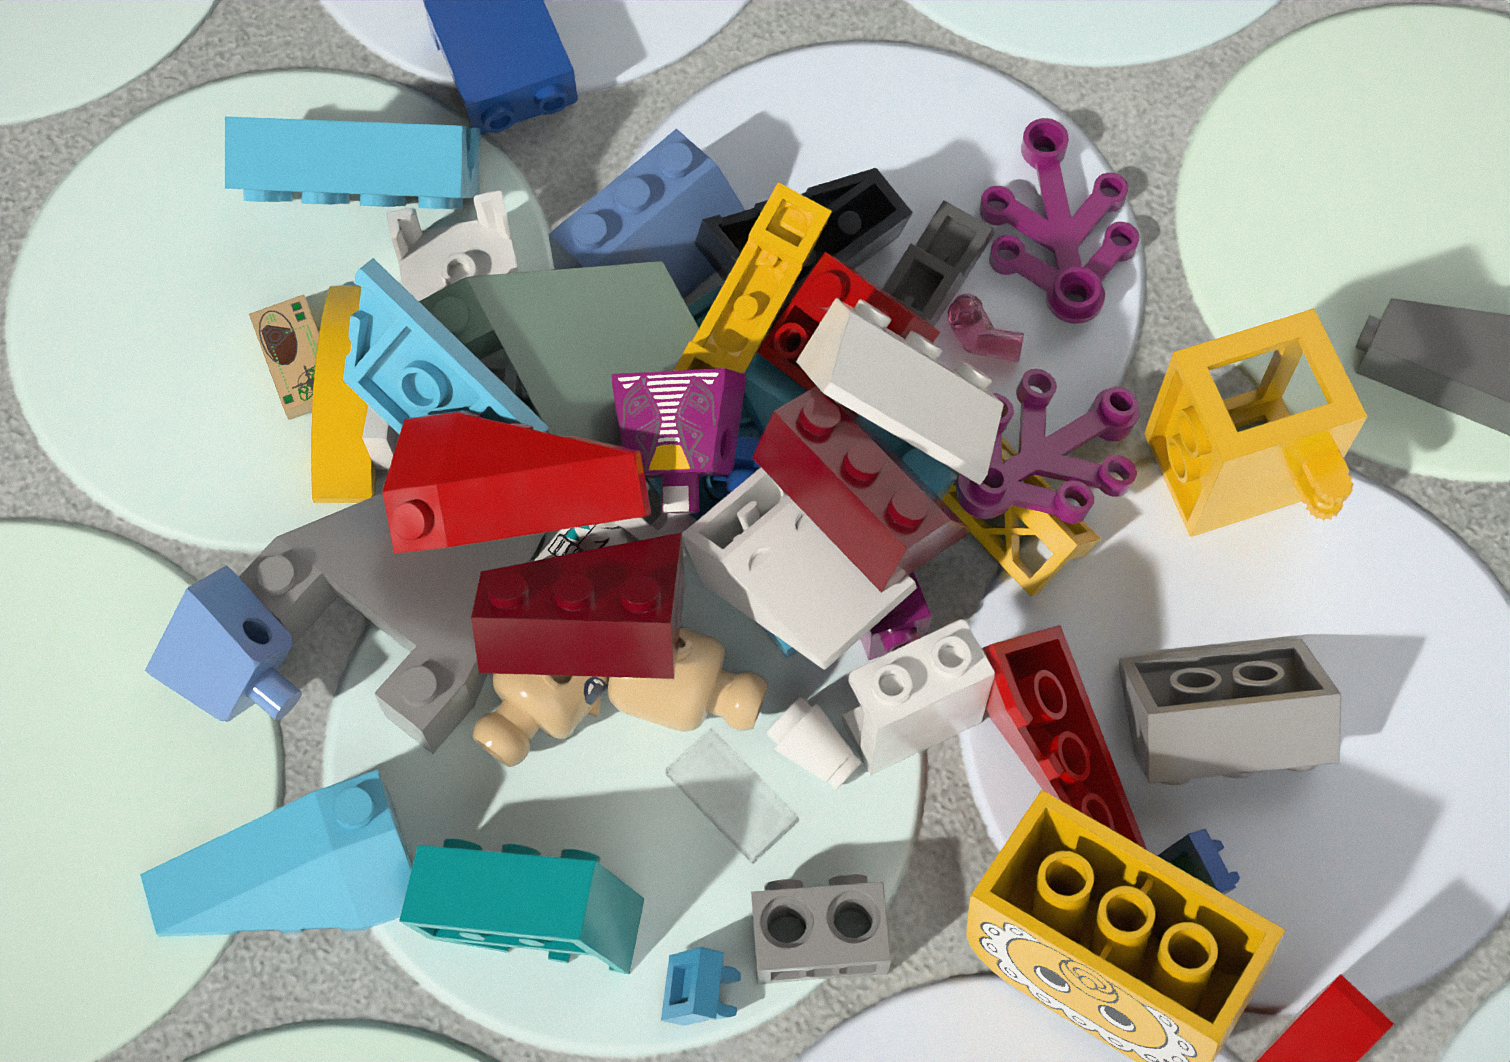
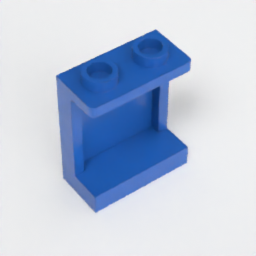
M423 0L431 36L437 50L442 51L465 107L469 127L480 128V135L488 132L498 133L505 131L515 123L542 114L551 115L558 113L566 106L578 101L574 69L544 0Z

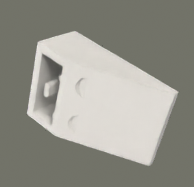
M759 468L682 533V539L704 586L824 670L917 588L915 581L907 575L881 593L762 468Z

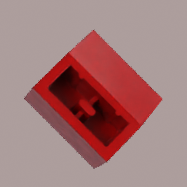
M825 252L757 352L807 391L816 387V384L796 361L836 298L852 308L856 306L859 299L877 308L892 319L887 329L904 339L912 330L933 343L941 331L858 271Z

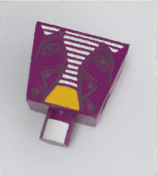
M726 368L612 374V388L622 446L640 451L645 477L661 478L662 513H699V476L731 474L736 453L746 374Z

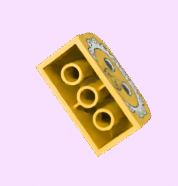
M1043 790L1039 792L972 892L966 931L968 942L974 952L1000 978L1135 1062H1214L1269 969L1285 933V929Z

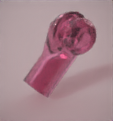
M973 294L957 296L949 306L948 322L963 349L974 355L1019 362L1024 333L994 328L983 308V303L977 296Z

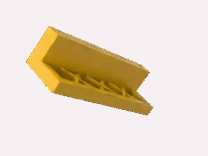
M1002 436L1003 463L1018 454V452ZM1032 475L1022 481L1027 484L1054 490L1038 475ZM956 484L951 486L942 499L970 528L969 532L1030 597L1038 595L1069 560L1086 556L1101 540L1084 521L1074 524L1067 523L1056 515L1012 506L1005 512V526H989L983 519L970 515L962 508L958 501ZM1019 518L1027 527H1019ZM998 535H1006V543ZM1019 535H1036L1053 553L1035 574L1020 559Z

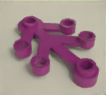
M1041 118L1032 121L1025 128L1021 144V154L1024 160L1037 171L1046 219L1017 201L1012 191L1003 186H992L983 192L979 212L981 218L986 223L995 226L1008 223L1053 252L1057 269L1026 252L1023 242L1012 235H1003L994 240L991 245L989 263L992 269L999 274L1012 275L1018 273L1046 291L1047 306L1058 319L1073 324L1085 323L1094 319L1100 313L1105 300V290L1101 283L1118 262L1127 261L1134 256L1139 242V233L1130 223L1121 221L1112 223L1105 231L1101 248L1082 267L1078 251L1079 246L1107 212H1115L1124 205L1128 184L1119 174L1112 172L1101 174L1094 182L1091 195L1071 218L1060 163L1066 155L1069 141L1068 132L1060 122L1049 118ZM1044 146L1052 152H1042L1035 148ZM1103 188H1112L1115 191H1117L1119 195L1115 197L1105 196L1100 190ZM992 201H1000L1004 203L1007 208L1003 210H994L988 205V203ZM1123 237L1130 244L1124 247L1117 246L1111 239ZM1009 250L1015 253L1017 257L1013 260H1005L998 255V252ZM1075 293L1080 295L1084 302H1074L1065 296Z
M1030 369L1026 371L1016 388V397L1021 403L1018 454L1002 463V433L1006 430L1013 417L1014 408L1006 397L992 393L1004 405L988 473L981 485L959 473L956 480V491L960 505L967 513L980 519L994 518L1005 513L1012 506L1053 514L1064 522L1074 524L1083 521L1094 504V495L1089 487L1098 488L1104 494L1112 497L1125 495L1137 477L1136 467L1128 458L1121 455H1110L1100 464L1066 455L1096 437L1112 442L1127 438L1140 416L1138 401L1135 395L1122 387H1112L1103 390L1097 394L1086 414L1045 437L1046 407L1056 392L1057 384L1053 376L1044 370ZM1030 386L1039 388L1043 393L1035 392ZM1109 472L1117 473L1123 480L1114 478ZM1032 475H1038L1066 482L1060 486L1058 491L1022 481ZM1066 498L1076 500L1080 507L1070 504Z

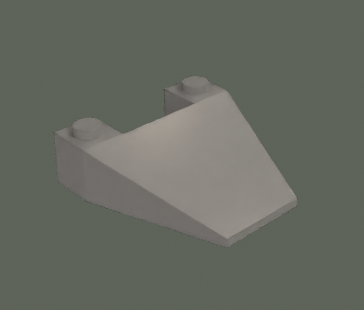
M381 493L275 537L241 573L239 578L292 635L293 645L336 598L340 597L407 649L410 654L376 690L374 695L387 719L434 754L474 708L488 673H479L471 622L480 572L534 561L539 556L547 534L544 532L448 548L394 553L383 494Z

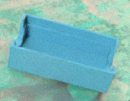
M225 116V189H243V201L293 202V191L302 192V203L350 204V194H360V206H406L407 196H419V208L463 209V198H474L475 195L479 194L480 128H466V126Z

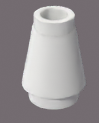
M801 697L789 707L767 732V735L777 744L774 748L775 751L825 783L828 782L835 790L862 763L853 754L852 749L819 705L816 703L811 707Z

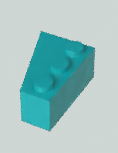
M445 839L443 847L417 845L399 920L402 924L431 940L509 953L510 947L549 951L548 960L569 964L571 954L595 956L609 965V971L630 974L645 898L600 864L601 858L599 856L577 849L562 850L560 858L541 856L540 851L519 844L502 845L501 852L482 851L483 848L480 845L461 839Z

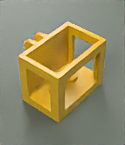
M1313 308L1173 352L1144 435L1190 537L1299 502L1307 504L1306 510H1309L1310 515H1314L1316 519L1321 518L1324 521L1325 519L1331 520L1333 516L1337 517L1344 506L1343 502L1352 493L1354 485L1351 481L1353 477L1348 475L1349 469L1344 457L1364 424L1367 415ZM1275 350L1258 389L1222 400L1209 372L1210 370ZM1304 353L1328 404L1290 415L1282 396ZM1263 419L1264 424L1240 432L1236 430L1237 427Z

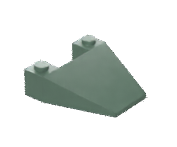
M663 261L470 276L419 301L479 360L504 348L541 420L549 427L548 433L563 437L573 435L621 447L623 446L612 388V374L673 371L689 341L693 340L699 329Z

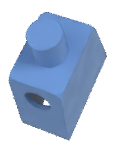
M227 565L186 588L145 669L150 676L219 721L229 722L254 704H257L275 721H279L293 709L302 695L298 688L278 672L293 646L292 635Z

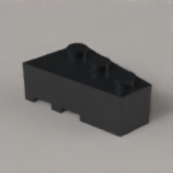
M877 168L807 188L805 193H801V195L832 212L769 332L825 252L856 269L896 240L902 233L913 212ZM768 200L756 203L752 209L722 218L719 214L702 219L694 245L724 282L744 249L749 233Z

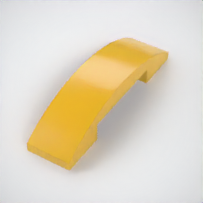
M777 183L750 231L744 249L692 341H689L673 371L726 368L742 374L746 373L808 260L831 215V210L785 185Z
M330 286L324 304L316 353L312 402L311 488L314 503H359L375 496L376 469L362 439L368 404L343 381L346 356L351 351V342L348 337L350 317L359 310L361 286Z

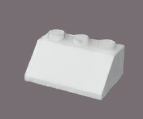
M836 298L796 362L825 395L981 485L988 473L1004 405L988 390L993 380L964 361H960L956 369L937 359L943 350L912 330L906 339L887 329V326L892 319L867 302L859 299L856 306L852 308Z

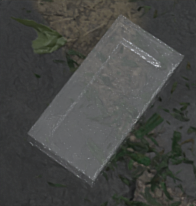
M712 727L665 768L666 776L752 864L799 822V815Z

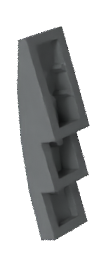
M943 200L916 245L910 243L882 290L929 324L935 326L994 236L993 227Z

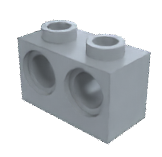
M847 874L829 879V886L803 888V882L800 880L781 879L765 883L764 891L751 892L758 984L888 974L891 953L883 882L868 883V877L865 875ZM856 911L867 918L871 928L861 937L849 938L842 935L836 929L834 920L843 912ZM792 916L803 924L805 933L795 942L782 943L771 936L768 928L778 917Z

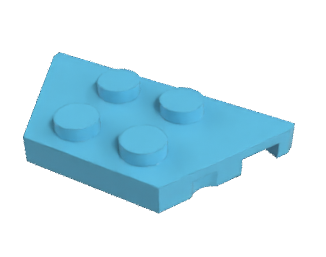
M374 258L357 271L354 284L361 286L359 310L350 317L348 337L351 342V351L346 356L343 381L399 435L404 419L462 410L482 414V418L511 424L517 422L534 426L533 430L546 432L549 429L525 403Z

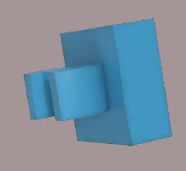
M698 947L669 955L661 1021L685 1026L737 1015V1007L725 1005L719 1001L720 984L741 981V973L731 966H723L724 952Z

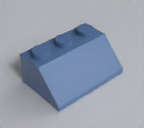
M676 128L548 234L554 269L663 261L684 299L715 272L714 268L694 245L702 219L719 214L722 218L745 211V208L718 165Z

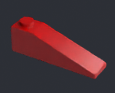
M465 410L404 419L382 490L394 553L448 548L646 517L651 514L641 453L639 450L578 436L563 437L533 430L534 426L517 422L507 424L482 418V414Z
M1061 625L996 642L981 648L995 672L986 705L990 719L1042 790L1147 850Z

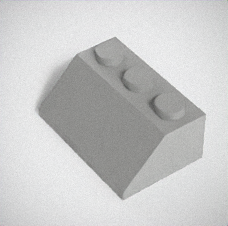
M1303 639L1119 659V672L1134 754L1149 783L1160 782L1165 785H1182L1195 778L1213 776L1245 778L1259 771L1287 769L1302 772L1312 770L1317 765L1340 763L1341 693Z

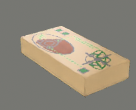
M303 294L249 313L288 420L312 412L319 331L306 297Z

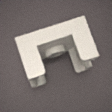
M502 190L474 196L478 220L421 230L415 208L386 212L389 232L398 260L402 286L418 301L465 277L519 273Z

